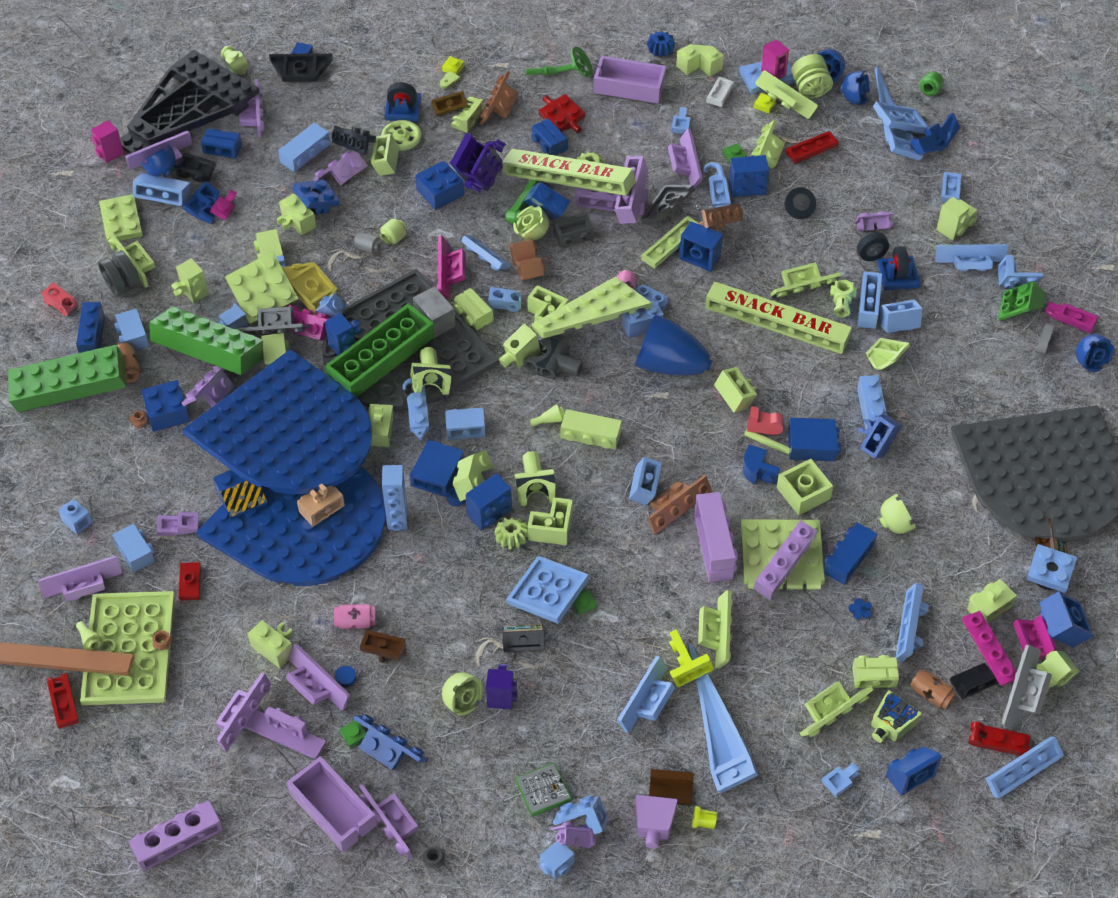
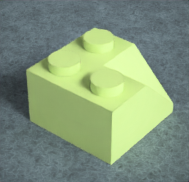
M809 459L779 474L777 489L799 516L829 501L832 496L833 485L813 460Z

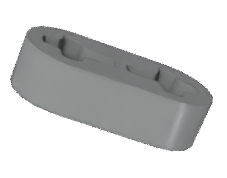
M1045 323L1036 352L1045 354L1055 325Z

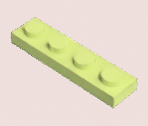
M689 216L685 217L641 255V260L655 269L680 247L681 234L690 221L697 224L698 222Z

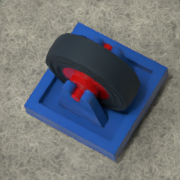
M397 82L392 84L387 92L385 121L407 120L418 122L421 93H417L416 89L408 83Z
M904 246L895 247L892 258L877 260L879 273H882L881 282L884 291L920 287L913 256H908Z

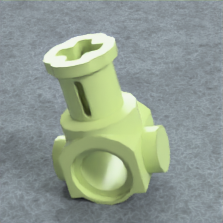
M226 46L222 49L221 57L226 61L230 70L236 75L245 74L249 65L240 51H235L231 46Z
M848 280L835 281V285H831L830 296H833V301L836 304L834 314L840 318L849 316V305L852 302V298H856L857 287H853L854 283Z

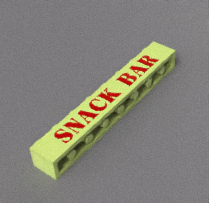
M511 149L502 161L505 173L509 176L627 196L636 183L632 168L518 149Z
M715 281L706 296V309L843 354L850 339L852 328L850 326Z

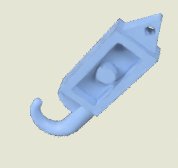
M411 378L403 383V390L406 389L408 384H411ZM425 386L422 387L421 393L414 392L407 397L410 432H413L419 440H422L426 431H429Z

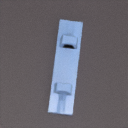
M915 583L906 591L896 651V659L900 662L913 654V650L917 651L923 646V639L916 636L918 617L928 612L929 605L921 601L923 585Z

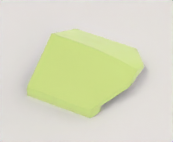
M879 338L866 352V355L875 369L882 370L896 362L910 347V344Z

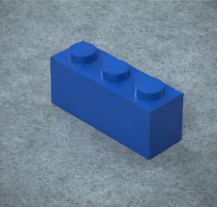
M82 302L76 342L78 353L101 348L105 320L101 302Z
M858 522L853 528H848L844 535V540L838 541L834 548V553L832 555L829 554L823 563L825 565L824 574L843 585L846 584L876 543L877 533Z

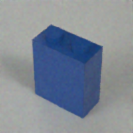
M541 182L531 188L523 201L529 206L533 205L534 208L540 206L551 220L561 217L570 203L568 199Z
M790 418L788 425V444L791 449L789 450V460L835 461L837 454H840L841 443L837 442L840 428L836 427V419Z
M428 440L410 473L411 486L446 497L448 489L453 486L454 477L458 474V461L464 459V451L457 447H450L437 441Z

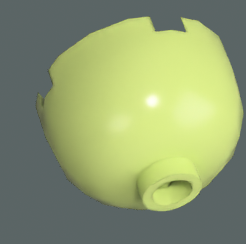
M532 205L518 214L517 218L519 220L517 224L514 222L513 225L514 231L522 239L536 241L544 237L548 231L549 218L540 206L534 208Z
M895 494L882 504L880 510L882 517L879 520L884 529L889 528L893 533L904 534L915 529L916 526L915 524L910 525L912 518L902 500H896L899 496Z
M466 672L453 674L447 679L442 688L444 704L458 715L469 714L477 707L474 706L477 700L481 701L483 683L476 676Z

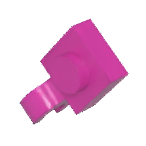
M231 189L225 199L219 197L210 212L225 221L234 210L235 205L232 202L237 192Z

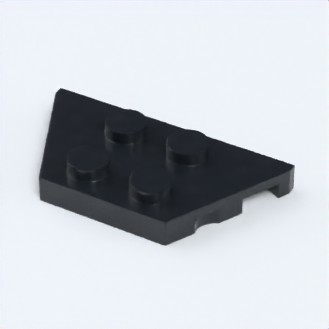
M269 54V59L283 82H315L332 62L333 54Z

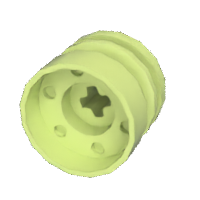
M810 54L798 59L791 68V73L799 93L808 99L821 97L833 86V80L828 71L827 64L821 55Z

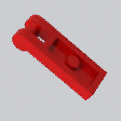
M63 673L60 677L54 679L53 677L46 678L58 729L79 723L68 673Z
M977 721L971 722L970 731L972 734L968 740L970 745L1018 756L1029 751V734L986 726ZM980 734L986 735V738H982Z

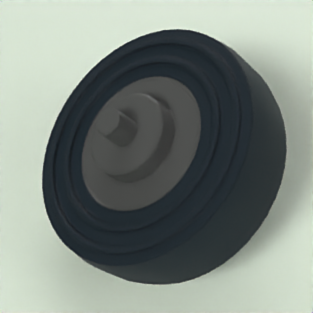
M795 188L785 198V209L795 219L808 218L815 211L816 198L806 188Z
M870 233L859 241L857 252L864 261L878 260L889 250V241L883 233Z

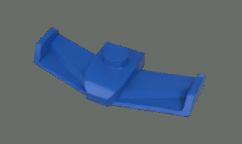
M949 114L941 127L939 123H936L924 131L926 137L912 140L911 144L914 151L918 154H927L946 149L961 128L955 114Z

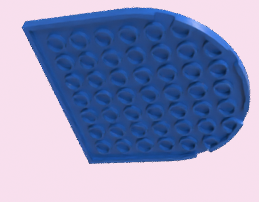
M290 349L183 428V435L241 478L258 487L265 486L274 489V492L285 494H308L311 490L318 492L320 484H323L325 487L331 485L335 487L349 479L360 469L370 451L372 426L365 407L353 393H350L341 384Z
M360 467L353 476L335 486L343 494L345 506L313 527L299 513L297 501L305 494L274 492L272 488L261 486L267 501L266 505L231 519L222 504L196 532V535L207 544L270 581L291 583L294 586L319 585L337 580L339 576L350 570L351 572L354 571L374 552L381 540L386 522L384 498L375 479L363 467Z

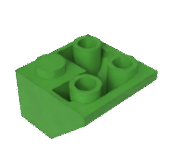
M1035 281L1004 291L998 319L1001 321L1044 308L1046 293Z

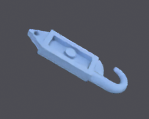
M716 162L706 164L703 168L704 173L707 172L708 168H715L718 173L712 175L708 182L713 208L731 205L723 167Z

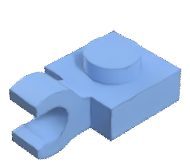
M680 107L679 116H673L671 133L684 134L689 129L690 117H686L687 108Z
M853 763L842 771L838 766L822 778V783L836 798L852 786L853 782L851 780L859 775L858 771L860 768Z

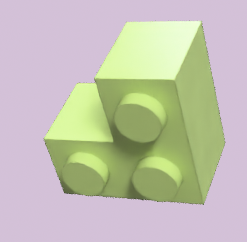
M951 197L941 207L936 230L954 241L958 236L961 237L969 226L972 227L975 224L977 209L961 199L957 200Z
M537 285L528 296V312L535 314V322L566 305L568 299Z
M553 497L550 514L530 511L527 526L528 541L567 545L573 513V500Z

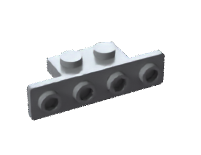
M1025 645L1001 723L1014 730L1018 728L1023 710L1040 715L1052 674L1036 670L1041 650L1031 645Z

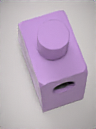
M636 795L637 835L639 837H646V847L651 849L658 848L659 839L666 840L669 838L676 814L677 799Z

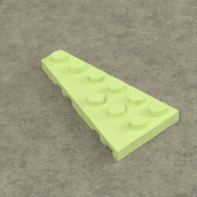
M614 277L531 324V329L544 339L562 334L569 328L575 327V329H579L587 323L594 325L619 318V314L627 312L633 314L636 313L637 309L645 308V310L651 309L652 302L617 277Z

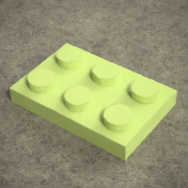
M133 194L99 201L107 242L110 240L108 234L110 231L119 241L143 236Z

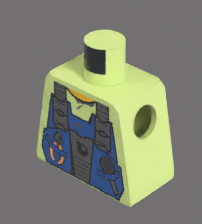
M888 690L873 716L871 725L876 730L872 733V737L879 743L886 737L893 742H897L919 723L922 713Z

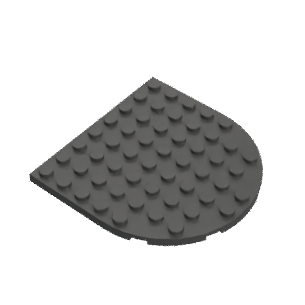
M415 269L349 305L342 315L349 323L357 319L361 324L359 328L362 330L361 333L354 335L355 343L409 303L414 307L413 297L433 286ZM454 310V328L430 340L357 398L366 407H370V404L393 405V411L408 410L407 397L414 393L412 384H408L406 389L403 390V383L411 378L412 363H421L420 351L426 347L436 350L438 364L450 365L451 385L449 393L497 366L499 359ZM327 332L322 346L324 367L338 356L328 345ZM425 385L427 404L444 396L438 387Z
M1098 405L951 427L952 436L977 499L984 508H987L994 515L995 520L1012 531L1035 539V536L1049 539L1052 537L1048 519L1051 518L1053 537L1059 542L1076 541L1095 535L1097 531L1109 527L1118 517V449Z

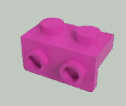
M1041 615L1035 620L1017 619L1013 623L1023 651L1026 644L1041 650L1039 660H1046L1047 654L1057 650L1053 638L1047 632L1048 625Z

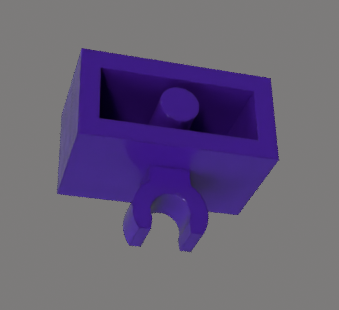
M499 664L498 670L488 669L486 681L487 707L512 710L513 702H517L518 696L517 679H514L513 671L507 670V664Z

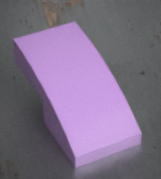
M178 512V516L158 515L157 536L184 535L198 531V513Z

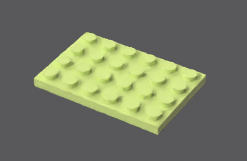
M174 591L93 594L89 629L103 638L102 646L96 651L133 654L135 660L129 676L84 672L80 699L81 705L166 702L171 645L166 650L155 649L152 645V639L158 631H166L169 633V636H172Z

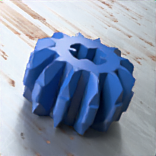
M655 31L654 34H650L647 46L649 53H653L654 56L658 55L661 58V56L667 57L668 54H672L675 42L673 35H669V32Z

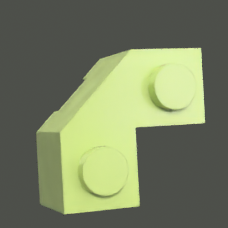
M689 44L677 51L676 66L686 75L700 68L711 77L723 70L724 55L713 46Z
M487 450L458 461L457 468L459 470L457 476L454 477L453 485L460 501L466 500V493L485 481L482 473L493 468Z
M1064 651L1050 652L1046 655V660L1041 664L1037 663L1036 670L1052 674L1048 689L1055 685L1059 688L1080 671Z

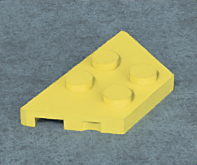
M315 262L297 263L289 267H282L298 298L309 310H313L315 315H317L315 311L320 306V301L326 295L329 297L337 290L336 286Z

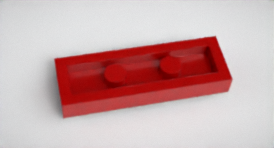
M827 131L786 148V154L796 164L837 147L839 141L830 131Z

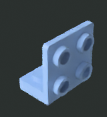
M1006 255L998 265L999 286H1004L1005 289H1013L1032 281L1038 283L1043 278V273H1014L1017 269L1014 255Z
M592 795L580 799V802L573 805L570 802L560 807L561 810L556 813L557 815L553 823L557 825L586 814L587 826L589 829H593L594 834L603 832L609 818L600 796L592 797Z

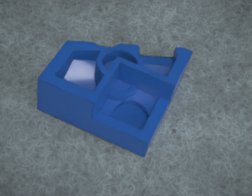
M206 181L195 191V194L183 205L182 209L197 219L211 224L214 220V214L210 211L218 200L220 191Z

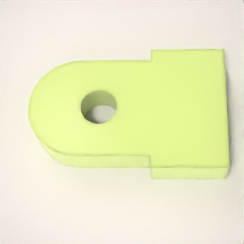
M449 71L440 80V87L443 89L450 88L460 80V76Z

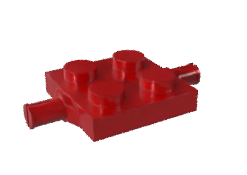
M566 94L556 100H552L548 95L543 97L542 100L547 105L538 111L544 120L550 119L561 132L570 128L577 134L582 131V128L577 123L584 119L586 115Z

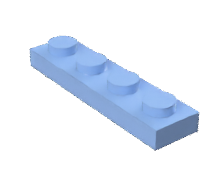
M1051 736L987 777L986 781L994 798H1001L1062 758L1064 754L1056 737Z

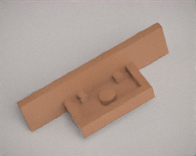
M507 71L504 76L501 74L497 79L496 83L498 85L492 89L490 93L492 97H489L486 101L485 106L487 107L479 115L481 117L480 126L489 118L492 110L504 119L509 115L519 94L505 84L511 72Z
M740 203L702 210L704 221L698 222V224L712 230L726 228L725 224L743 220V210Z
M703 475L691 485L677 481L650 502L652 509L657 510L647 518L653 534L660 532L696 504V495L712 492L706 475Z

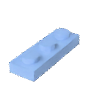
M464 235L461 242L466 245V249L479 254L478 257L485 262L491 263L493 269L500 271L510 268L511 264L475 237Z

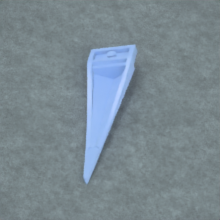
M877 66L875 68L879 100L883 103L895 105ZM884 124L886 142L890 145L891 152L918 161L923 158V154H918L913 149L911 141L916 138L911 131H902L896 128L890 129Z
M689 643L691 659L693 661L699 658V655L694 646ZM707 673L697 678L696 683L706 733L710 770L717 791L723 793L758 776V772L746 743Z

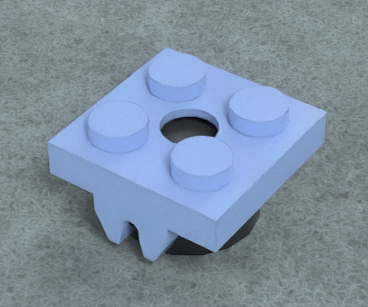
M1038 544L1026 580L1036 583L1045 590H1058L1066 593L1077 557Z

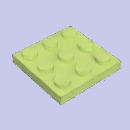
M273 251L225 276L250 325L258 322L257 309L286 307L299 300Z

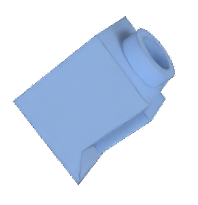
M233 303L231 309L219 316L220 322L218 323L232 329L248 326V323L243 319L246 317V314L235 303Z

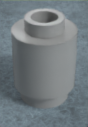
M358 233L354 240L355 247L371 254H376L382 247L379 237L367 233Z

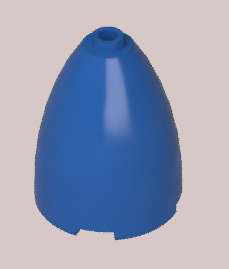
M655 314L643 340L635 366L659 374L686 376L701 374L705 370L709 371L713 360L710 359L711 355L706 348L688 331L676 323Z

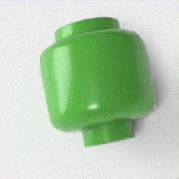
M935 71L928 72L920 81L921 91L928 96L936 95L944 86L942 75Z

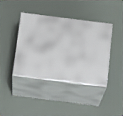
M435 286L413 297L414 308L434 323L435 337L455 327L454 308Z

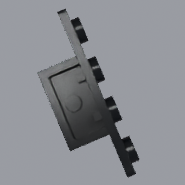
M334 126L331 134L332 143L364 155L368 153L369 142H376L375 135L370 134L368 130H362L360 127L352 126V129H345Z

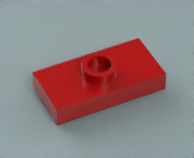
M200 562L180 563V601L200 600Z

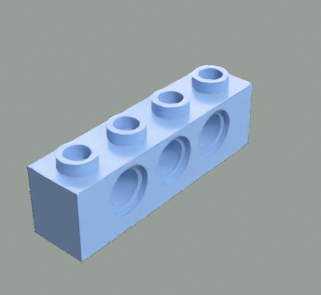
M383 465L382 490L388 530L400 531L408 529V505L403 465Z

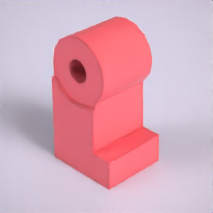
M54 282L42 291L44 303L58 309L65 316H68L78 307L76 300Z
M751 406L748 418V432L778 435L783 432V415L780 413L769 414L759 412V407Z

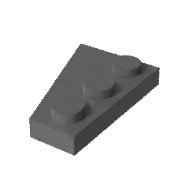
M663 185L641 217L642 223L652 225L660 223L695 191L694 186Z

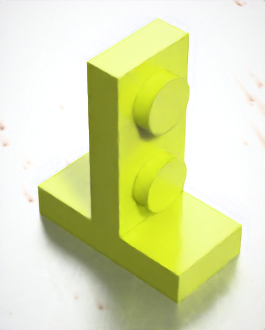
M677 629L670 632L672 641L669 643L674 653L678 651L680 654L677 657L680 667L670 671L677 688L715 670L708 654L692 661Z

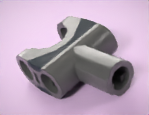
M541 336L538 337L540 349L545 353L544 355L527 356L524 360V366L529 371L549 379H553L558 370L579 376L583 367L582 360L567 355L569 346L565 342L550 337L544 339Z

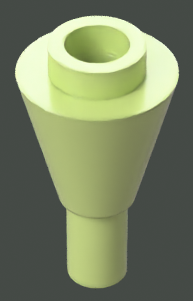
M556 404L541 414V416L531 419L532 427L542 423L562 422L564 417L562 406L558 407Z
M82 621L76 624L81 634L84 649L98 650L103 644V638L87 628Z

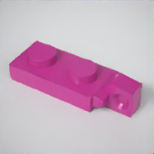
M1049 301L1045 309V314L1088 333H1092L1098 320L1097 315L1066 303L1057 305Z

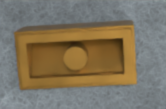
M463 91L431 100L436 116L468 107Z

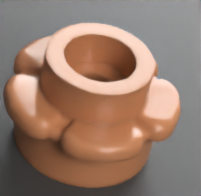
M137 410L130 416V422L137 428H142L148 423V414L145 411Z
M166 631L156 632L152 639L153 647L160 650L168 649L169 645L173 642L172 637Z

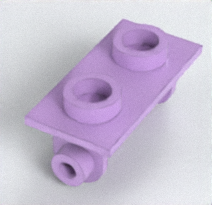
M893 212L862 213L855 220L857 230H861V232L874 231V224H876L877 230L890 229V227H893V220H890Z
M563 822L561 826L552 827V830H558L556 841L561 845L575 846L576 841V846L591 848L596 844L593 829H589L587 824H581L577 827L574 826L573 822Z

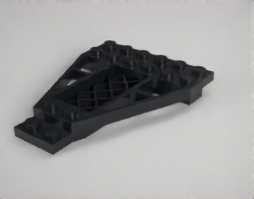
M193 50L166 71L128 124L127 129L129 132L120 138L122 148L131 154L230 114L238 116L249 107L248 101L260 93L259 88ZM172 77L182 83L172 91L164 89ZM160 94L164 95L162 99L153 104ZM216 105L222 107V109L205 114Z

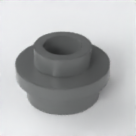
M430 847L423 854L424 864L432 869L439 868L445 861V854L438 847ZM432 856L438 857L436 861L430 860Z

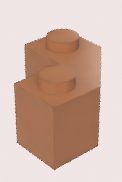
M532 239L509 244L514 266L518 267V276L521 280L544 275L545 264L540 257H536V252H538L537 245Z

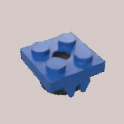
M325 180L303 181L293 184L292 189L307 209H310L314 214L319 215L323 213L325 215L330 210V207L339 206L340 199Z

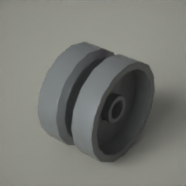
M120 250L112 254V260L106 257L98 261L102 277L116 297L125 293L126 287L133 289L140 285L136 269L124 251Z

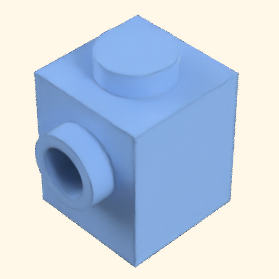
M334 293L329 297L326 295L320 301V306L315 312L317 314L318 312L328 314V318H332L339 313L342 314L348 305Z
M75 499L63 505L59 510L62 522L77 535L93 523L89 512Z
M557 841L540 854L541 870L546 875L550 874L554 880L559 875L564 876L570 870V866L574 864V853L566 845H561Z

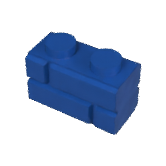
M547 118L541 121V123L533 125L532 140L535 143L538 142L544 153L557 156L559 153L567 151L568 139L550 119Z
M206 129L201 146L204 154L237 158L242 142L240 134L235 132Z

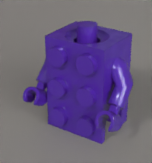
M465 134L450 164L465 181L466 188L474 189L479 193L481 189L488 192L494 185L497 174L503 168V160L496 150L502 153L506 143L497 139V141H488L483 145L477 142L472 135Z

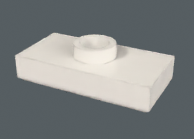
M718 77L706 98V102L722 107L734 86V81Z

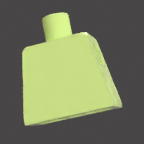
M524 323L504 342L503 346L506 354L499 358V361L505 368L511 363L520 368L524 365V360L527 356L540 355L541 349L537 334Z

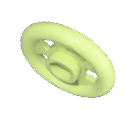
M407 120L393 121L386 125L381 135L393 134L395 141L402 143L398 144L399 151H407L419 144L422 137L420 128L415 123ZM410 137L414 138L412 141H408Z

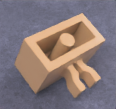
M320 484L318 492L311 490L310 493L303 495L297 501L299 513L313 527L345 506L343 494L336 487H332V485L325 487L323 484Z

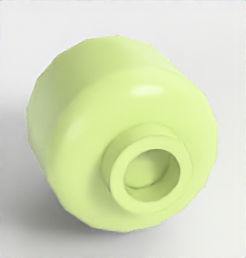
M390 219L381 227V239L386 244H397L406 236V225L401 220Z

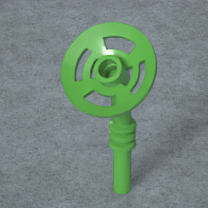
M575 46L571 49L572 64L525 69V75L544 74L547 76L548 74V76H551L552 74L553 76L556 73L578 70L584 77H590L593 69L586 53L581 48Z

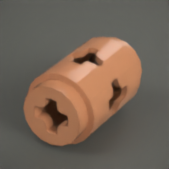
M126 342L118 344L117 346L125 358L126 382H134L140 378L141 374L135 349Z
M921 669L910 684L914 688V692L939 709L943 708L946 710L957 695L953 687L928 670L924 671ZM934 681H940L941 684L936 685ZM932 693L933 698H927L926 695Z

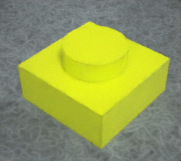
M449 56L442 65V71L446 73L451 71L458 75L464 67V61Z
M761 93L754 103V108L770 113L776 101L768 95Z

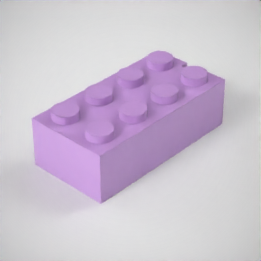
M601 56L594 76V93L659 104L665 84L666 66Z
M720 492L696 495L694 518L709 583L733 580V573L737 570L736 561H738L737 549H733L732 546L734 544L733 532H729L728 529L730 527V519L728 515L725 516L726 502L725 499H721Z
M321 756L286 782L289 794L343 853L359 841V835L363 838L377 826L376 816L372 810Z

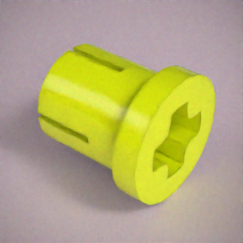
M695 806L692 828H697L698 826L714 829L717 812L703 810L699 806Z

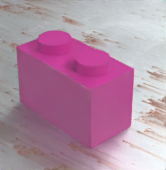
M777 39L764 45L761 71L765 70L777 79H780L787 74L789 49Z
M109 120L91 129V140L96 146L95 153L98 158H102L107 163L124 154L118 129Z

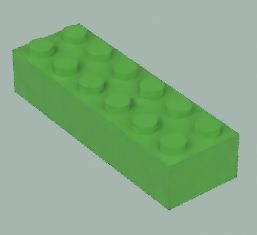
M408 303L325 365L326 375L358 397L435 337L434 323Z
M172 306L149 322L150 341L239 375L244 374L263 359L262 339L186 312Z
M112 345L9 369V402L17 412H22L126 388L124 355L117 345Z

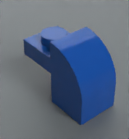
M749 444L743 461V474L745 478L755 485L758 479L776 485L780 468L765 463L767 450Z

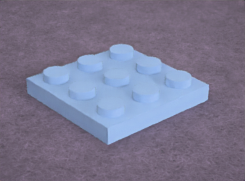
M537 556L506 600L511 606L559 624L590 580L589 575Z

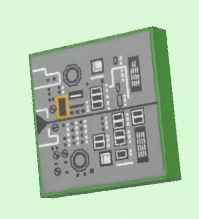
M555 762L515 777L516 784L531 817L571 802V796Z

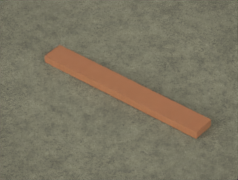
M0 642V664L129 676L135 660L133 654Z

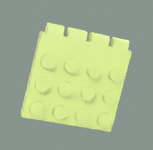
M741 519L744 584H748V589H754L756 579L800 520ZM802 520L817 530L814 542L783 584H786V589L803 590V584H806V590H821V584H824L825 578L820 520Z

